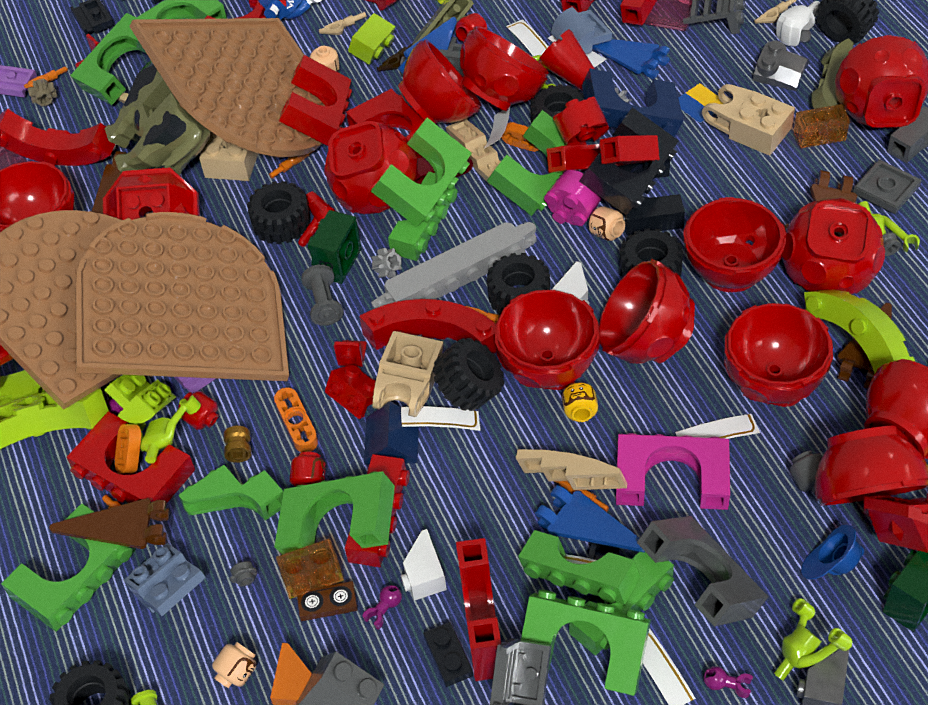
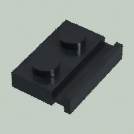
M87 0L79 3V7H70L74 18L85 36L92 31L97 33L114 26L113 20L101 0Z

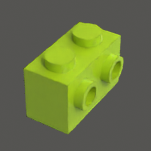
M373 13L352 36L348 52L370 65L375 58L379 59L386 46L390 47L395 38L393 32L396 26Z

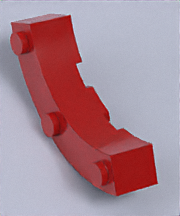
M9 109L0 114V147L35 161L63 166L87 165L109 157L115 146L114 143L108 140L105 132L106 126L102 123L80 130V133L71 134L65 130L52 128L42 130L33 127V122L20 117Z
M412 299L386 304L359 316L362 333L376 350L386 346L393 331L443 340L450 338L459 341L463 338L465 340L472 338L473 341L477 340L483 346L486 345L491 353L495 354L497 352L495 344L496 324L485 315L461 304L436 299Z

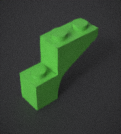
M222 465L218 469L209 472L206 477L194 485L188 486L178 496L184 510L189 515L245 507L257 512L266 521L281 510L283 490L265 470L258 475L252 476L245 484L241 485L227 467Z

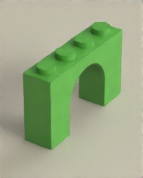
M164 0L137 17L139 19H204L206 16H211L216 19H227L224 5L218 0Z
M128 13L120 19L70 75L82 90L110 105H113L126 90L118 79L109 73L113 62L128 51L140 50L146 53L129 27L132 20L139 18Z
M543 110L523 135L525 139L541 150L546 157L548 148L567 146L553 118ZM506 155L490 175L487 182L532 216L537 209L542 211L547 203L544 200V196L563 172H554L546 175L534 174Z
M429 118L425 119L407 144L432 165L436 175L435 184H418L391 164L371 190L372 193L416 227L423 220L426 223L435 213V210L432 209L435 204L439 206L447 196L444 191L446 189L451 190L459 179L455 176L457 173L462 175L470 164L467 160L472 152Z
M382 471L284 489L274 547L287 560L312 557L319 522L328 511L342 504H353L349 535L362 548L388 545L395 485Z
M81 503L65 520L94 513V511ZM71 537L89 550V559L85 567L77 575L64 581H48L21 563L1 585L12 600L57 632L62 625L67 624L71 620L73 614L83 604L91 599L93 593L111 578L113 572L122 563L129 560L135 548Z
M539 590L538 594L533 593L529 596L521 640L552 645L549 670L556 636L561 627L573 621L589 622L602 630L610 645L611 655L604 689L635 696L638 690L651 619L644 618L645 613L635 610H627L626 614L616 612L615 606L604 603H597V607L586 605V600L568 596L567 600L556 598V593L547 590Z

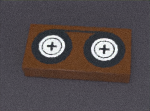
M353 581L297 591L301 622L358 611Z

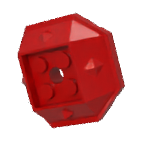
M171 168L123 171L103 197V214L120 220L143 218L148 211H153V213L177 212L200 216L199 193Z
M928 493L927 498L921 497L911 500L891 496L864 497L863 514L868 515L879 542L928 553Z

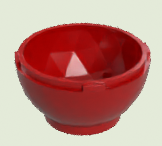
M425 39L424 41L421 40L413 48L404 66L403 80L398 84V87L405 99L424 120L429 118L435 124L459 122L473 116L480 111L482 106L476 94L461 83L462 75L435 45Z
M734 197L719 198V200L705 204L691 215L683 231L684 248L691 266L710 286L724 292L744 291L768 276L780 261L786 244L784 224H781L779 219L769 209L756 202ZM750 240L753 242V245L746 242Z
M907 359L885 363L875 372L866 393L867 420L864 424V429L896 426L899 435L913 444L925 460H928V367Z
M882 426L852 431L828 438V449L819 463L815 478L816 501L820 502V506L864 501V497L892 496L927 488L928 464L915 446L899 435L896 426Z

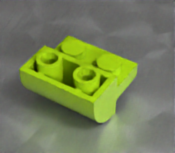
M121 375L105 389L123 408L117 416L126 422L134 424L150 420L176 398L166 384L161 383L158 379L149 384L144 375Z

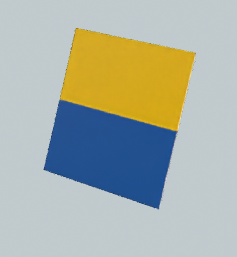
M700 83L678 97L681 110L699 123L705 120L702 110L707 104H723L718 95ZM708 111L710 115L714 114V112Z

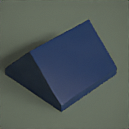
M389 402L366 418L364 465L370 464L372 454L402 458L405 464L418 463L419 426L402 427L400 406Z

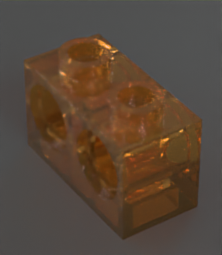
M842 104L799 111L796 113L794 134L800 148L846 141L850 119Z
M330 538L276 557L289 599L295 598L297 595H304L308 591L344 581Z

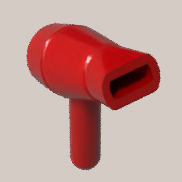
M313 191L306 194V198L314 218L298 240V244L301 247H305L308 244L310 237L317 231L320 220L325 218L328 211H335Z

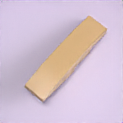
M467 119L447 126L446 130L449 135L472 152L470 158L473 161V168L487 181L501 161L494 148L488 146L484 149L487 144L485 134Z
M517 450L516 460L524 473H544L549 482L568 481L573 490L627 488V482L620 468L597 459L551 450Z

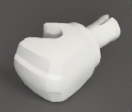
M814 1L808 7L799 5L784 11L777 21V38L785 45L797 46L800 41L801 31L809 30L814 26L815 17L817 16L816 10L820 2Z

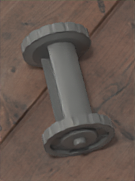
M315 265L307 268L302 273L301 280L303 286L313 292L315 305L310 310L312 322L320 326H328L338 322L342 318L344 311L342 305L332 300L329 286L334 281L333 270L326 265Z

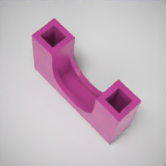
M634 433L618 434L617 468H620L627 482V488L616 489V505L644 506L645 476L647 472L660 462L678 461L691 467L699 478L700 509L728 510L730 500L729 439L719 437L702 438L687 435L676 437L661 434L654 436L637 435Z

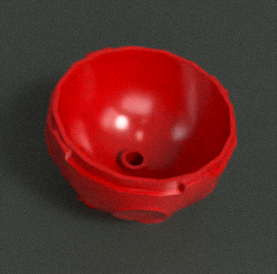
M474 27L473 30L469 31L461 46L460 66L464 73L461 83L476 95L504 111H508L509 107L513 104L525 102L533 98L548 80L549 72L541 63L513 43L485 28Z
M886 35L869 39L862 44L859 43L850 50L849 54L842 61L835 78V95L846 112L856 122L875 128L903 127L914 122L919 116L921 106L928 95V59L922 48L915 41L913 42L905 37Z
M364 121L341 128L333 133L329 139L324 174L334 197L343 208L351 213L361 214L380 213L391 208L371 192L372 188L391 164L412 181H415L418 164L417 156L414 149L407 144L408 139L385 123Z
M28 161L12 164L0 170V232L12 224L34 215L52 211L73 210L74 191L64 173L56 168L54 164L43 161Z
M841 197L814 201L802 207L787 226L786 244L782 260L787 270L786 273L795 284L798 283L807 291L840 290L849 292V294H857L869 286L883 265L885 248L881 228L867 208ZM840 232L843 236L838 237L834 233Z
M653 259L641 262L633 267L619 281L602 312L599 323L602 351L629 363H645L652 360L661 364L683 348L693 333L695 303L690 298L680 276L664 264Z
M537 290L521 294L510 300V304L503 309L495 325L497 356L502 366L519 383L527 387L551 390L566 389L569 385L574 384L575 380L580 378L589 368L599 349V324L594 315V310L585 300L581 301L573 294L557 290Z
M767 303L760 306L754 305L742 311V314L733 321L725 336L724 365L731 380L740 387L742 394L753 401L782 407L794 406L801 399L810 396L819 387L829 372L833 360V344L828 333V327L819 317L816 318L807 310L790 304Z

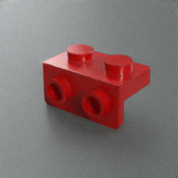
M352 364L330 372L325 393L355 417L361 419L365 416L367 406L373 404L376 381L364 374L359 367Z

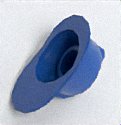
M849 524L841 525L814 549L802 564L801 573L803 577L810 580L820 578L827 573L842 575L852 571L864 554V548L856 541V530Z

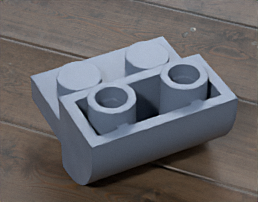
M573 7L566 9L556 18L551 34L557 40H562L560 35L570 29L586 54L592 52L593 45L612 40L613 34L591 10L578 13Z
M166 543L163 547L157 549L142 565L136 567L124 579V582L152 613L157 612L163 616L206 577L200 569L188 562L180 551Z

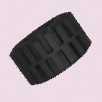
M822 0L817 6L816 15L818 17L816 20L820 24V29L824 30L825 35L831 37L833 41L842 42L849 38L853 43H858L877 22L879 9L876 8L877 2L873 0Z
M558 84V86L551 85L547 89L542 88L540 93H537L531 99V124L542 110L553 118L558 114L555 112H562L566 109L565 105L573 99H578L579 102L585 100L584 94L580 93V90L577 88L573 89L572 86H563V84Z
M275 181L269 185H262L263 188L261 189L257 188L254 191L255 194L249 197L250 201L247 203L255 235H258L260 240H266L270 244L276 242V244H282V242L289 243L294 238L296 240L300 238V234L304 233L311 219L307 198L302 188L296 187L294 183L287 184V181H282L281 183Z
M650 228L644 229L643 232L638 230L634 232V235L627 236L626 241L622 242L619 273L622 278L633 267L651 259L664 264L681 278L682 245L678 243V239L675 236L670 237L669 232L665 231L663 233L660 232V229L652 231Z
M512 253L509 257L506 255L501 257V261L496 260L493 263V267L489 268L487 275L488 298L492 309L497 310V314L501 315L503 309L510 304V300L517 296L537 290H550L549 269L547 266H544V262L541 259L537 260V257L534 255L527 256V253H521V255ZM524 285V287L516 288L513 286Z
M463 338L454 343L438 356L433 367L434 380L438 384L437 388L444 394V398L447 401L452 402L453 406L456 408L459 406L464 411L479 409L500 393L501 387L504 386V380L502 379L504 378V372L501 370L502 366L497 361L494 353H491L486 345L483 346L481 342L473 341L472 338H467L466 340Z
M87 660L82 662V666L77 667L75 664L69 667L71 671L67 674L63 672L59 676L61 681L54 683L52 689L55 693L50 694L49 697L52 705H81L87 697L97 693H104V699L99 705H132L131 692L119 671L107 662L103 665L99 660H94L93 664H90Z

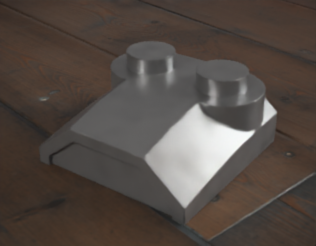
M780 41L768 42L765 44L757 61L753 81L797 91L800 79L810 59L786 51L785 44Z

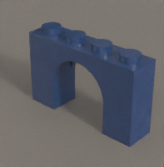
M589 68L582 84L584 99L596 98L609 127L618 128L633 107L670 135L676 136L684 120L675 83L653 79L645 95L648 107H636L618 96L614 88L611 72Z

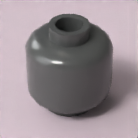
M806 451L792 460L793 465L790 467V473L801 491H812L815 494L816 472L823 457L821 454Z

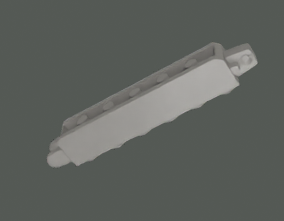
M505 222L387 280L384 285L385 293L371 302L372 309L404 300H437L472 281L478 280L480 277L488 274L489 268L493 267V263L496 260L501 261V257L505 255L509 257L512 253L521 255V253H525V249L535 244V224L527 222L515 227L512 223Z

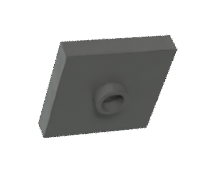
M879 159L854 186L853 193L896 214L919 188L922 180Z

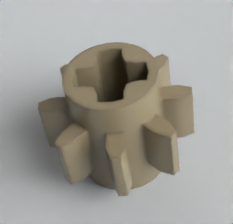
M45 79L33 81V87L28 88L32 103L36 102L41 106L52 104V98L57 97L53 82L49 83Z

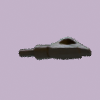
M412 44L408 47H403L397 53L390 56L382 65L377 67V71L398 69L401 58L404 56V51L411 47Z

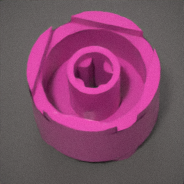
M566 170L544 196V200L553 213L552 217L556 222L560 224L567 222L572 225L583 226L601 201L599 195L579 182L584 175L583 173L576 170Z

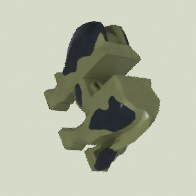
M152 61L143 66L137 74L128 97L120 109L116 122L105 127L108 140L122 148H126L130 140L138 142L129 153L118 154L114 158L120 172L143 170L152 167L154 169L171 168L180 176L185 166L204 148L211 135L210 130L201 125L180 106V103L172 94Z

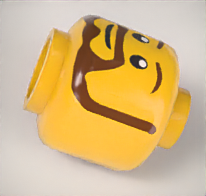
M574 383L569 385L562 393L564 413L569 419L576 422H585L597 413L598 401L596 392L589 384Z

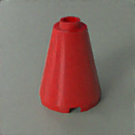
M568 29L560 35L562 40L554 41L540 56L538 62L583 91L582 84L589 68H595L573 32Z

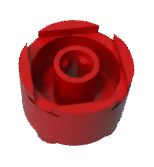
M590 97L580 102L578 99H573L566 103L565 110L553 117V121L567 146L587 145V140L593 138L596 141L609 130L608 122L595 97Z

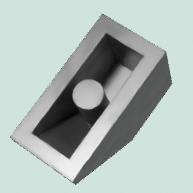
M839 650L808 669L806 679L799 680L797 697L802 698L801 705H842L849 650Z

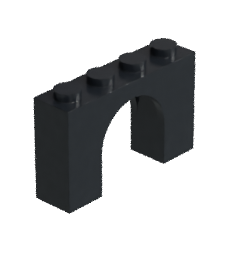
M633 107L613 133V136L657 135L660 160L642 162L643 172L631 173L619 168L615 164H602L601 154L599 153L579 180V182L626 216L632 208L637 210L645 200L642 194H648L656 183L653 181V178H659L664 172L666 166L663 164L665 161L669 163L675 156L677 151L674 148L679 140Z
M664 162L663 165L666 166V169L659 178L669 177L670 162ZM642 163L618 166L631 173L643 172ZM680 194L644 197L645 200L637 210L632 208L627 216L622 213L626 236L634 235V232L638 230L643 232L644 229L648 228L652 231H655V229L666 231L684 228L685 210Z

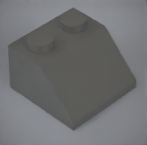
M335 651L321 657L296 705H374L384 684Z

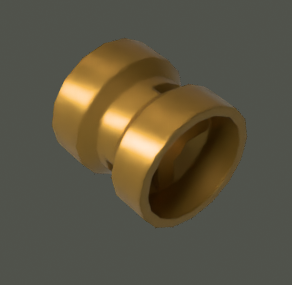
M232 426L224 431V442L226 444L224 448L225 459L230 462L240 463L247 461L251 457V446L248 444L251 437L248 428Z

